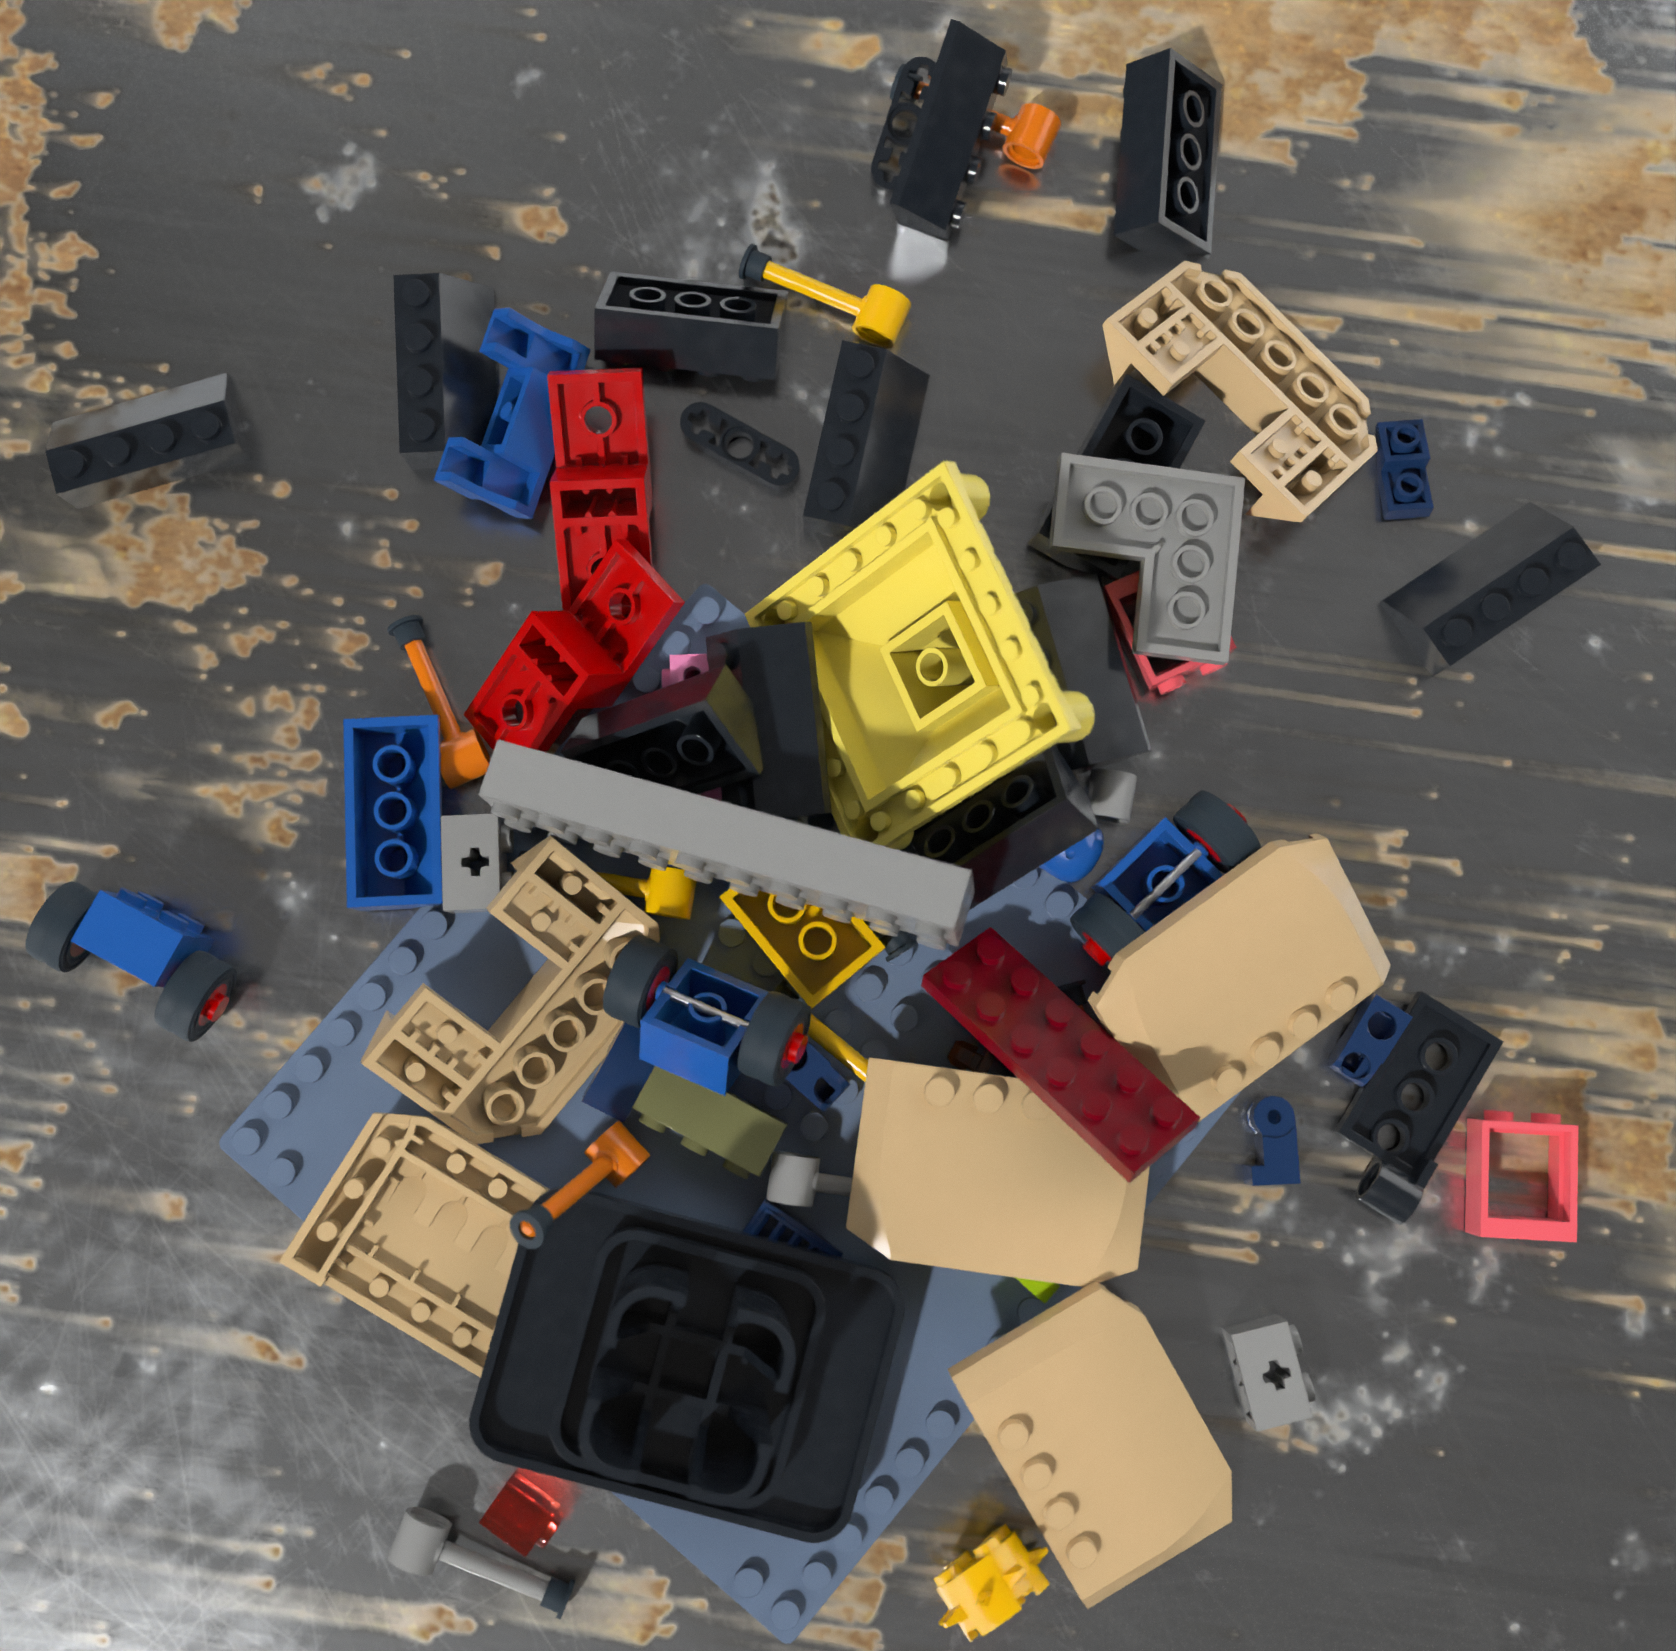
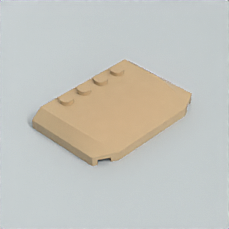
M1318 833L1309 834V839L1293 842L1285 839L1272 841L1260 848L1117 952L1107 967L1112 972L1099 994L1093 991L1088 998V1002L1106 1032L1200 1116L1199 1122L1384 985L1391 964L1328 839Z
M869 1057L846 1229L894 1261L1086 1287L1094 1281L1100 1283L1138 1270L1150 1167L1131 1183H1128L1019 1078Z
M374 1112L279 1262L320 1287L325 1284L478 1377H481L518 1247V1242L510 1230V1219L516 1212L528 1210L537 1198L549 1190V1188L430 1116Z
M1097 1281L1092 1282L947 1369L968 1409L1087 1609L1232 1522V1471L1158 1338L1139 1307L1117 1297Z

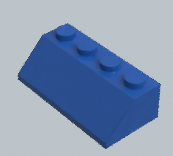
M420 715L343 719L347 908L358 911L411 909L443 904L440 716Z

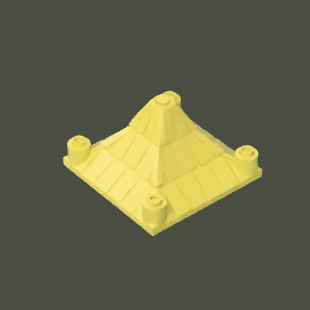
M941 462L745 613L750 628L812 622L832 815L842 835L896 850L905 849L911 843L914 831L936 816L949 810L968 796L978 792L997 778L1007 774L1053 744L1084 739L1094 725L1095 713L1089 699L1080 692L1061 691L1048 667V662L1030 629V624L1018 599L1015 598L1004 569L996 558L994 548L982 523L979 522L986 514L990 505V492L987 484L976 475L960 473L955 462Z

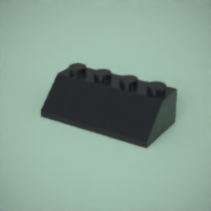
M950 20L890 200V205L898 224L949 240L952 228L959 230L967 209V202L962 201L967 184L974 186L982 165V158L977 157L982 139L986 141L991 139L997 120V113L992 112L997 95L1005 96L1013 70L1007 67L1005 49L957 20Z
M1172 48L1126 64L1114 236L1140 251L1206 256L1211 254L1222 84Z
M611 271L594 308V360L607 361L609 364L617 367H627L632 364L652 366L655 370L662 372H672L677 369L697 371V373L706 377H717L722 374L742 376L743 379L751 382H762L767 379L775 380L781 356L788 291Z
M443 273L393 275L399 452L411 469L438 468L449 437H464L479 446L482 445L499 396L498 362L479 352L493 310L495 309V290L493 287Z
M842 340L803 512V527L805 531L843 539L905 491L930 374L887 349Z
M228 373L53 422L45 449L56 494L77 509L253 459L232 380Z
M1126 374L1112 389L1076 455L1180 469L1206 420ZM1053 496L1027 544L1067 567L1091 574L1099 573L1101 577L1115 581L1119 580L1129 560L1049 550Z
M1529 502L1382 600L1380 604L1433 677L1596 569L1601 563L1574 526Z
M1093 573L1044 583L1015 593V598L1018 599L1030 624V629L1036 637L1048 662V667L1061 691L1080 692L1089 699L1094 709V725L1084 739L1074 742L1055 743L1073 774L1076 776L1091 771V769H1097L1152 751L1100 574Z
M812 622L741 628L706 637L709 671L726 665L753 702L763 765L759 775L722 786V802L787 820L832 813Z
M726 665L583 717L561 750L564 758L697 795L759 775L763 769L753 702Z
M1053 744L916 829L911 843L905 849L899 851L971 870L975 890L969 909L971 910L1099 828L1087 794L1056 745Z

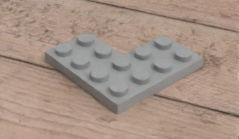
M1061 453L1057 458L1049 550L1140 561L1131 654L1224 665L1229 662L1245 478Z

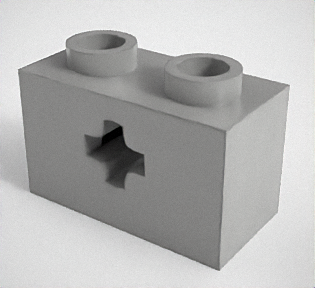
M495 814L441 816L443 911L452 914L489 912L486 907L512 878L514 873L507 872V853H513L514 832L513 828L504 824L505 818ZM479 852L481 856L489 859V866L481 867L480 876L478 871L470 868V862L478 860Z
M1278 1314L1223 1327L1222 1330L1247 1423L1258 1432L1313 1418L1309 1402L1315 1401V1392L1308 1373H1301L1297 1354L1302 1353L1303 1349L1295 1325H1288L1287 1320ZM1269 1361H1273L1280 1366L1279 1369L1274 1370L1275 1380L1271 1381L1263 1375V1373L1270 1370Z

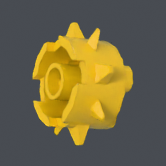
M1006 1523L982 1540L983 1543L972 1551L975 1555L973 1558L967 1550L944 1567L945 1570L934 1577V1581L938 1585L936 1590L949 1609L939 1621V1625L948 1628L959 1624L970 1642L978 1637L979 1633L981 1636L986 1635L1022 1609L1021 1605L1026 1601L1025 1596L1032 1591L1039 1595L1049 1585L1048 1579L1038 1566L1048 1553V1548H1041L1039 1546L1028 1550L1015 1530L1011 1532Z

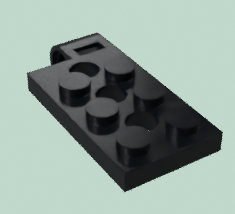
M1423 991L1415 993L1405 1010L1406 1013L1413 1017L1385 1062L1381 1063L1369 1082L1359 1088L1334 1131L1374 1156L1357 1187L1356 1199L1397 1225L1405 1223L1419 1205L1424 1189L1439 1165L1434 1162L1435 1158L1504 1042ZM1433 1043L1441 1044L1447 1051V1062L1439 1070L1429 1067L1425 1059L1426 1050ZM1415 1083L1423 1090L1424 1101L1418 1109L1411 1111L1404 1106L1401 1095L1403 1089L1408 1084ZM1386 1124L1395 1125L1400 1132L1398 1146L1390 1151L1384 1150L1378 1143L1379 1130Z

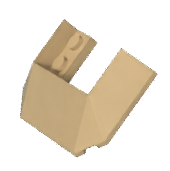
M1183 261L1107 318L1102 325L1114 386L1126 374L1129 375L1137 369L1164 396L1190 374L1194 373L1257 435L1230 461L1263 494L1244 515L1301 523L1378 451L1375 436L1368 433L1366 418L1371 414L1368 397L1239 272L1224 270L1221 275L1203 272L1201 264Z
M552 836L547 837L511 862L517 872L486 907L493 916L548 958L488 1031L422 983L396 1015L386 1010L361 1059V1064L476 1145L494 1142V1138L518 1134H521L522 1137H527L544 1132L605 1058L609 1045L623 1021L609 1016L603 1009L605 986L620 952L633 937L638 935L653 939L657 943L660 942L659 924Z

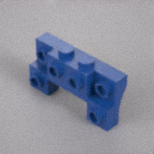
M510 307L494 309L479 352L508 368L482 445L479 446L464 437H449L434 481L469 499L482 500L516 518L533 519L549 469L556 461L547 375L549 371L584 370L591 349L572 338L558 334L535 323Z

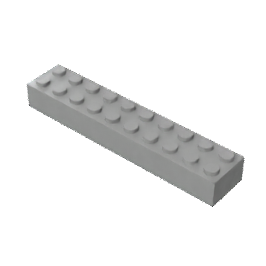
M497 740L478 794L492 806L491 813L505 818L504 824L516 830L531 833L533 826L550 831L548 836H552L556 841L569 845H576L577 839L593 843V849L599 853L615 858H621L622 852L639 856L638 862L640 864L661 871H666L667 865H672L685 869L684 876L702 883L711 884L713 877L731 882L729 888L744 895L757 897L760 890L777 895L775 901L790 908L803 910L805 903L823 908L822 915L839 922L850 923L852 917L869 921L870 929L885 935L898 936L899 930L918 935L916 940L918 943L939 950H945L946 944L959 946L975 892L972 871L502 740Z

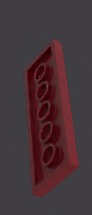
M992 927L986 929L923 975L921 986L1128 1183H1131L1196 1128L1200 1119L1196 1112Z

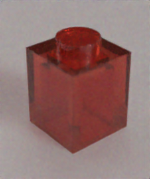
M515 1471L483 1515L479 1524L526 1558L535 1544L544 1549L560 1526V1523L553 1518L562 1504Z

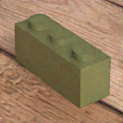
M657 1066L653 1068L632 1107L642 1113L639 1121L644 1125L663 1134L667 1127L684 1136L680 1142L683 1146L702 1156H706L708 1150H711L725 1158L722 1165L724 1168L744 1179H748L750 1173L758 1177L761 1175L788 1124L730 1091L723 1096Z

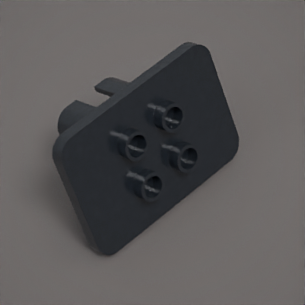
M564 1186L547 1190L537 1198L532 1206L542 1205ZM590 1190L554 1220V1226L547 1233L546 1240L541 1246L536 1249H529L518 1243L469 1417L470 1435L477 1449L484 1456L496 1462L803 1542H825L843 1531L853 1513L904 1318L905 1305L903 1295L894 1279L878 1267Z

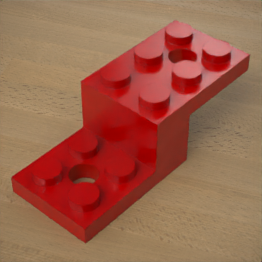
M642 368L549 371L547 375L556 469L550 480L562 610H569L594 573L593 563L599 558H604L616 539L628 540L653 567L649 524L653 497ZM601 406L611 414L612 424L603 430L595 429L588 423L586 412L592 407ZM625 594L621 600L623 615L630 614L631 602Z
M616 539L569 610L531 611L463 715L493 750L497 740H502L547 753L577 709L613 706L685 601L628 540ZM625 594L631 602V612L627 618L622 614L621 604ZM517 701L521 703L524 711L521 723L516 719L517 709L515 705Z

